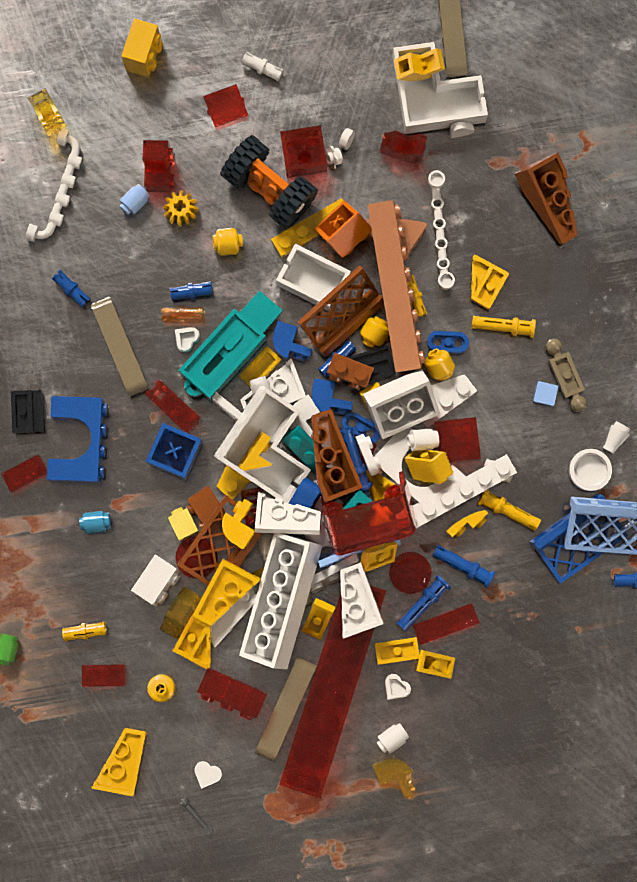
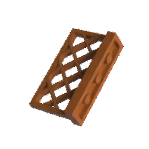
M358 266L298 321V324L310 339L312 346L326 358L384 305V299L378 293L364 269ZM361 275L360 284L354 285L355 279ZM358 289L356 298H350L352 290ZM364 289H370L363 295ZM346 290L344 298L338 299L339 294ZM349 303H354V304L347 310L348 304H349ZM331 304L329 312L323 313L324 307ZM337 304H342L341 312H335ZM333 317H339L335 322L332 323ZM312 318H315L314 325L307 327L306 324ZM321 318H327L325 326H319ZM318 331H324L316 338Z
M226 494L177 564V566L206 585H209L210 581L204 578L202 569L215 567L216 572L217 566L221 563L216 562V551L227 549L228 558L226 561L240 567L262 535V533H255L247 547L241 549L235 544L229 545L224 532L211 534L210 525L212 522L223 520L222 508L228 501L234 507L237 504L236 501ZM249 511L247 515L254 519L249 527L255 530L256 515ZM224 535L226 546L214 548L212 537ZM209 538L211 549L199 551L198 542L201 539ZM212 552L214 564L202 566L200 554ZM197 555L199 567L189 568L184 564L188 557Z

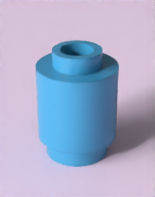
M109 512L83 513V517L79 518L80 529L84 530L85 534L106 532V529H111Z

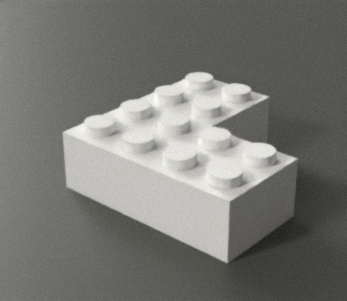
M431 42L393 48V62L394 59L408 53L421 55L435 49V44ZM439 72L432 74L433 77L420 81L398 80L396 75L405 134L450 128L457 121L470 122L472 124L486 123L488 113L485 97H483L484 89L481 75L440 81Z
M260 386L214 456L274 497L283 499L285 503H289L297 489L291 485V482L294 481L300 484L311 470L277 447L300 410L266 387ZM259 432H264L271 437L269 440L271 444L265 453L261 452L259 456L273 465L243 471L237 466Z

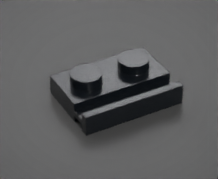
M388 345L348 357L374 368L368 383L396 375Z
M41 389L11 391L13 434L44 432Z

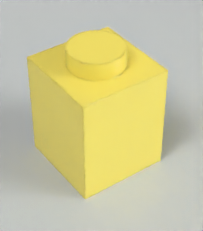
M180 507L171 512L172 516L168 517L180 542L199 533L187 508L183 510Z

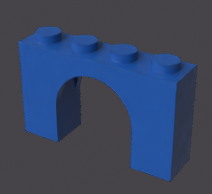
M51 396L50 417L53 420L83 422L91 432V444L85 454L76 459H48V481L100 484L101 478H104L105 469L104 466H101V460L105 458L106 447L102 445L103 437H106L107 426L103 422L104 416H107L108 405L105 404L103 398Z

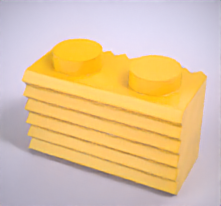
M432 450L412 451L405 457L414 480L442 484L454 472L452 467H450L451 463L447 459L446 452Z

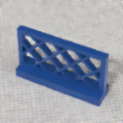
M596 494L591 497L593 499H605L603 494ZM570 513L529 541L559 584L605 553L584 551L586 552L584 561L575 563L573 562L575 550H571L569 561L558 560L560 548H565L561 543L562 537L567 533ZM576 514L575 523L578 526L583 521L588 520L586 515ZM617 520L614 524L618 529H621L622 525ZM594 521L597 524H605V522ZM592 523L590 526L589 535L594 531V525ZM609 527L604 530V535L606 538L608 535ZM626 531L622 533L625 538L628 536ZM581 533L574 535L573 543L576 544L578 535L582 536ZM620 535L610 543L612 546H615L623 538ZM594 537L596 539H602L603 541L605 540L603 537ZM549 545L557 546L555 559L547 558L543 552ZM558 562L569 564L567 573L561 577L556 571Z

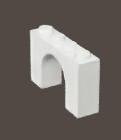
M410 427L394 434L375 456L378 457L381 468L378 469L379 474H384L389 478V481L405 492L403 496L409 502L413 503L415 501L419 503L466 476L452 464L451 467L454 472L442 484L435 483L428 487H418L408 482L402 473L401 464L404 456L411 449L406 443L407 435L413 430Z

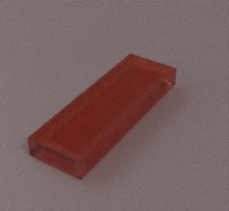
M471 603L412 626L419 645L480 622Z

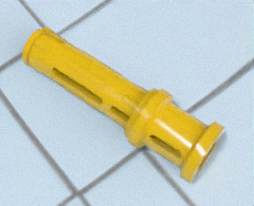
M473 315L472 329L510 332L513 336L519 334L534 338L535 319L525 321L515 317L512 320Z
M489 489L482 493L478 501V505L481 506L483 504L492 509L493 513L506 515L533 531H536L541 522V519L513 506L506 501L505 497H499L489 492Z

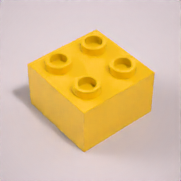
M134 18L121 55L126 71L146 77L150 76L151 71H155L157 65L155 58L157 52L161 53L163 47L158 25Z

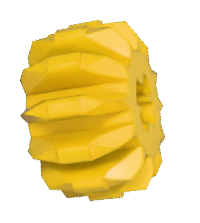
M180 191L179 196H176V193L172 192L173 199L166 197L165 200L168 204L163 205V210L166 211L164 213L165 218H170L171 224L177 221L178 226H181L182 221H185L189 225L188 218L195 220L196 216L194 213L198 212V207L195 206L197 203L196 199H191L190 193L184 196L183 191ZM180 205H183L184 208H182L181 212H178L177 209H179Z

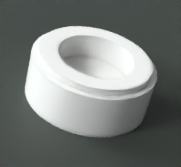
M349 128L344 130L339 141L340 148L349 149L353 142L355 131Z

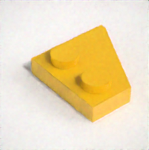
M474 254L472 258L471 301L489 310L509 273Z
M191 616L172 651L209 670L211 666L212 626Z

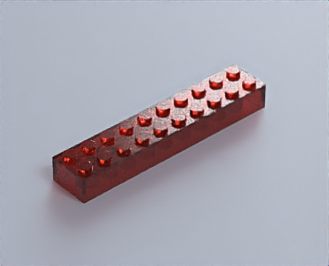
M370 585L380 611L386 590ZM341 593L279 784L320 799L375 629L374 627L343 638Z

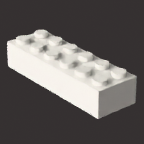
M274 533L239 656L271 668L288 669L323 545L288 534Z

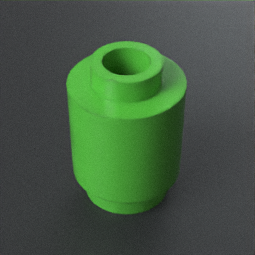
M1 633L0 664L9 666L10 662L14 663L19 644L17 642L18 637Z

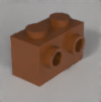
M334 353L326 374L330 375L329 379L341 383L343 380L349 382V387L361 390V388L365 389L374 368Z

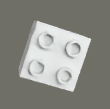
M154 555L131 591L154 606L162 605L169 595L166 593L169 587H174L181 576L178 575L180 570Z

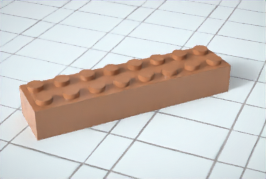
M393 200L368 204L395 372L422 369V364H425V354L419 348V343H422L421 331L416 330V323L419 322L417 310L413 309L412 302H416L414 289L409 287L412 275L409 267L406 268L405 261L409 260L406 246L403 247L402 240H405L404 228L402 225L399 226L398 219H402L399 204L396 205Z

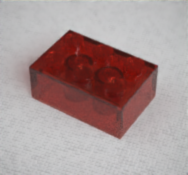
M207 668L197 691L201 694V699L210 703L216 700L221 703V708L230 712L236 709L241 712V717L252 720L253 717L256 719L259 717L268 693L212 668Z

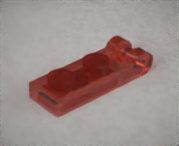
M158 379L154 383L155 386L148 390L145 395L184 432L188 433L201 417ZM163 391L165 395L159 399L157 395Z

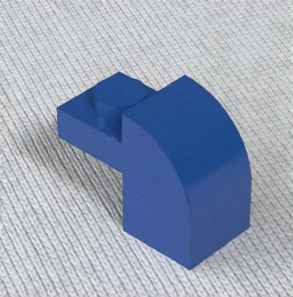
M277 321L273 333V345L277 355L286 362H288L290 354L293 355L294 359L302 362L305 359L310 360L312 349L294 343L298 327Z
M314 378L312 401L320 412L331 409L334 410L335 414L345 415L347 412L352 411L353 402L333 398L335 382Z

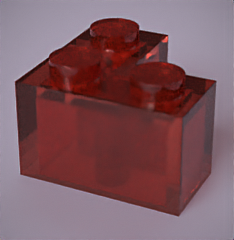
M143 140L145 190L147 192L171 193V186L175 185V175L171 173V167L175 166L173 147H170L168 140Z

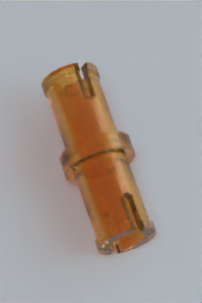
M180 305L177 308L162 307L161 313H170V315H161L162 321L180 320V322L195 319L204 320V314H195L196 312H204L203 306L185 307V305Z

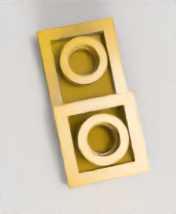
M483 510L464 517L449 528L445 534L450 538L454 535L458 538L466 530L465 524L471 530L475 526L479 529L487 521L485 516L488 512Z

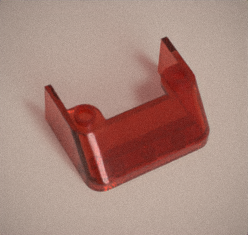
M403 471L399 472L400 484L389 486L384 492V499L344 509L341 503L324 502L321 494L322 514L330 545L335 555H344L407 538L415 533L413 500Z

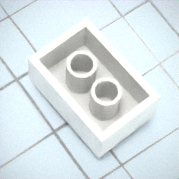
M422 369L363 394L374 425L382 439L440 414L431 384Z

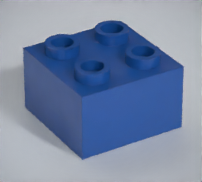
M162 423L146 463L187 480L203 441L198 437Z

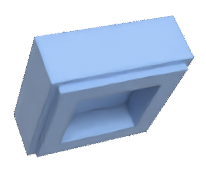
M538 381L533 402L553 407L558 386Z

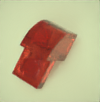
M396 130L386 132L383 135L379 152L394 159L416 162L418 157L423 156L426 149L427 136L423 134L407 136Z

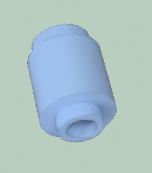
M139 184L136 187L133 186L119 200L121 202L120 208L127 215L130 213L135 215L146 204L147 198L150 195Z

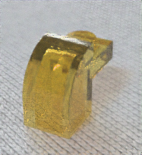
M46 88L28 97L48 136L58 133L67 127Z
M183 587L165 614L160 630L178 640L202 597Z
M387 758L372 764L381 786L397 780L405 800L413 797L414 785L411 778L406 779L405 777L413 773L407 763L398 758Z

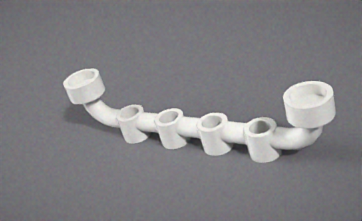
M61 128L57 137L58 145L65 146L66 143H69L72 151L67 161L65 173L61 179V185L55 198L53 210L49 216L47 228L44 231H38V226L29 224L25 240L34 242L35 239L48 238L53 234L56 226L61 227L64 215L60 214L62 207L67 208L70 196L66 195L68 187L73 189L76 177L72 176L74 169L79 170L82 163V158L78 157L80 153L79 142L69 135V130Z
M436 170L429 174L428 184L432 187L433 200L431 202V209L434 211L435 218L433 230L436 231L434 247L438 251L436 268L440 272L437 282L441 289L448 290L453 287L455 278L452 273L448 272L450 263L446 257L448 242L444 236L446 222L442 215L444 201L441 199L440 188L444 185L445 176L441 171ZM434 203H440L441 206L435 207ZM440 222L443 226L437 227L436 223ZM442 242L445 246L439 247L437 244ZM444 262L446 267H441L439 263Z

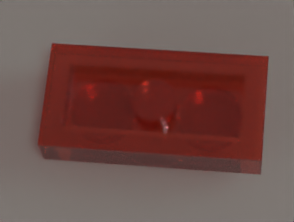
M37 454L1 473L10 492L13 493L47 475V468L41 456Z
M125 664L82 665V687L125 686Z

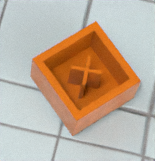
M345 200L314 228L324 241L342 258L350 254L359 242L365 240L372 231V227L360 213Z

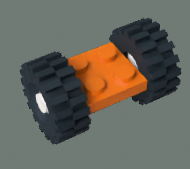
M250 135L229 155V159L225 161L220 174L236 189L248 183L253 191L260 193L267 203L274 205L270 209L269 216L286 230L291 225H294L296 220L298 221L300 216L306 212L305 210L314 201L318 189L303 176H299L290 184L284 181L263 163L267 159L266 156L269 154L270 149L254 135Z

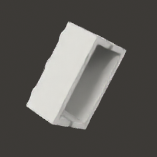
M295 244L287 258V265L284 264L276 279V284L316 305L350 275L351 271ZM331 304L326 305L324 310L329 312Z

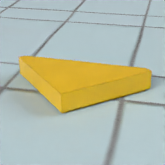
M368 469L366 470L368 481L372 483V487L369 489L375 504H382L405 494L401 488L378 473L371 476Z

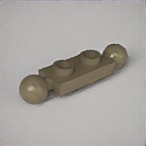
M550 339L546 344V350L554 358L549 359L548 362L564 399L572 397L571 408L575 412H583L587 408V400L580 396L579 393L585 391L571 356L569 352L561 353L563 345L560 340Z

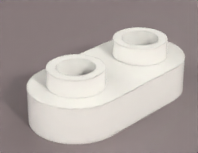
M364 434L356 436L357 444L370 475L378 474V469L381 468L378 457H373L370 449L373 448L369 436L365 437Z

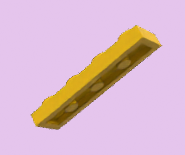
M343 199L337 200L271 238L281 258L290 254L295 244L302 247L319 237L320 235L314 228L340 205Z

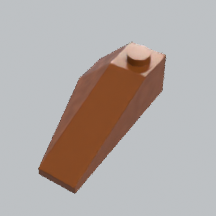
M559 153L550 155L515 173V177L524 195L559 244L562 245L578 236L574 211L570 208L569 198L571 193L570 190H567V170Z
M329 409L312 415L316 478L324 502L335 500L363 488L332 410Z

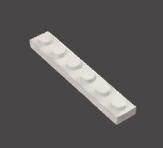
M506 454L395 515L404 533L407 534L513 476L517 472Z

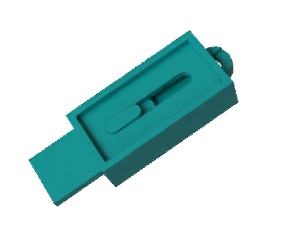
M260 290L240 312L234 308L178 370L180 375L186 379L184 388L187 394L192 397H198L203 394L212 402V397L215 393L219 394L265 343L266 335L264 332L280 316L283 310ZM190 385H193L197 390H193Z

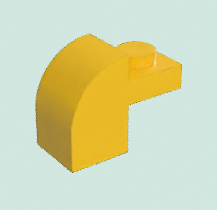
M438 48L421 55L408 53L394 59L398 80H425L433 77L432 74L445 70L442 51Z
M244 499L243 502L238 501L233 509L234 516L225 513L222 520L225 536L241 549L247 547L255 534L254 529L242 522L253 505L247 499Z

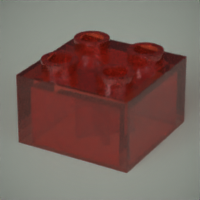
M321 125L280 131L287 178L327 172Z
M476 417L434 421L432 425L433 431L436 430L439 435V446L435 447V451L446 452L447 459L451 463L450 465L480 461L481 454Z

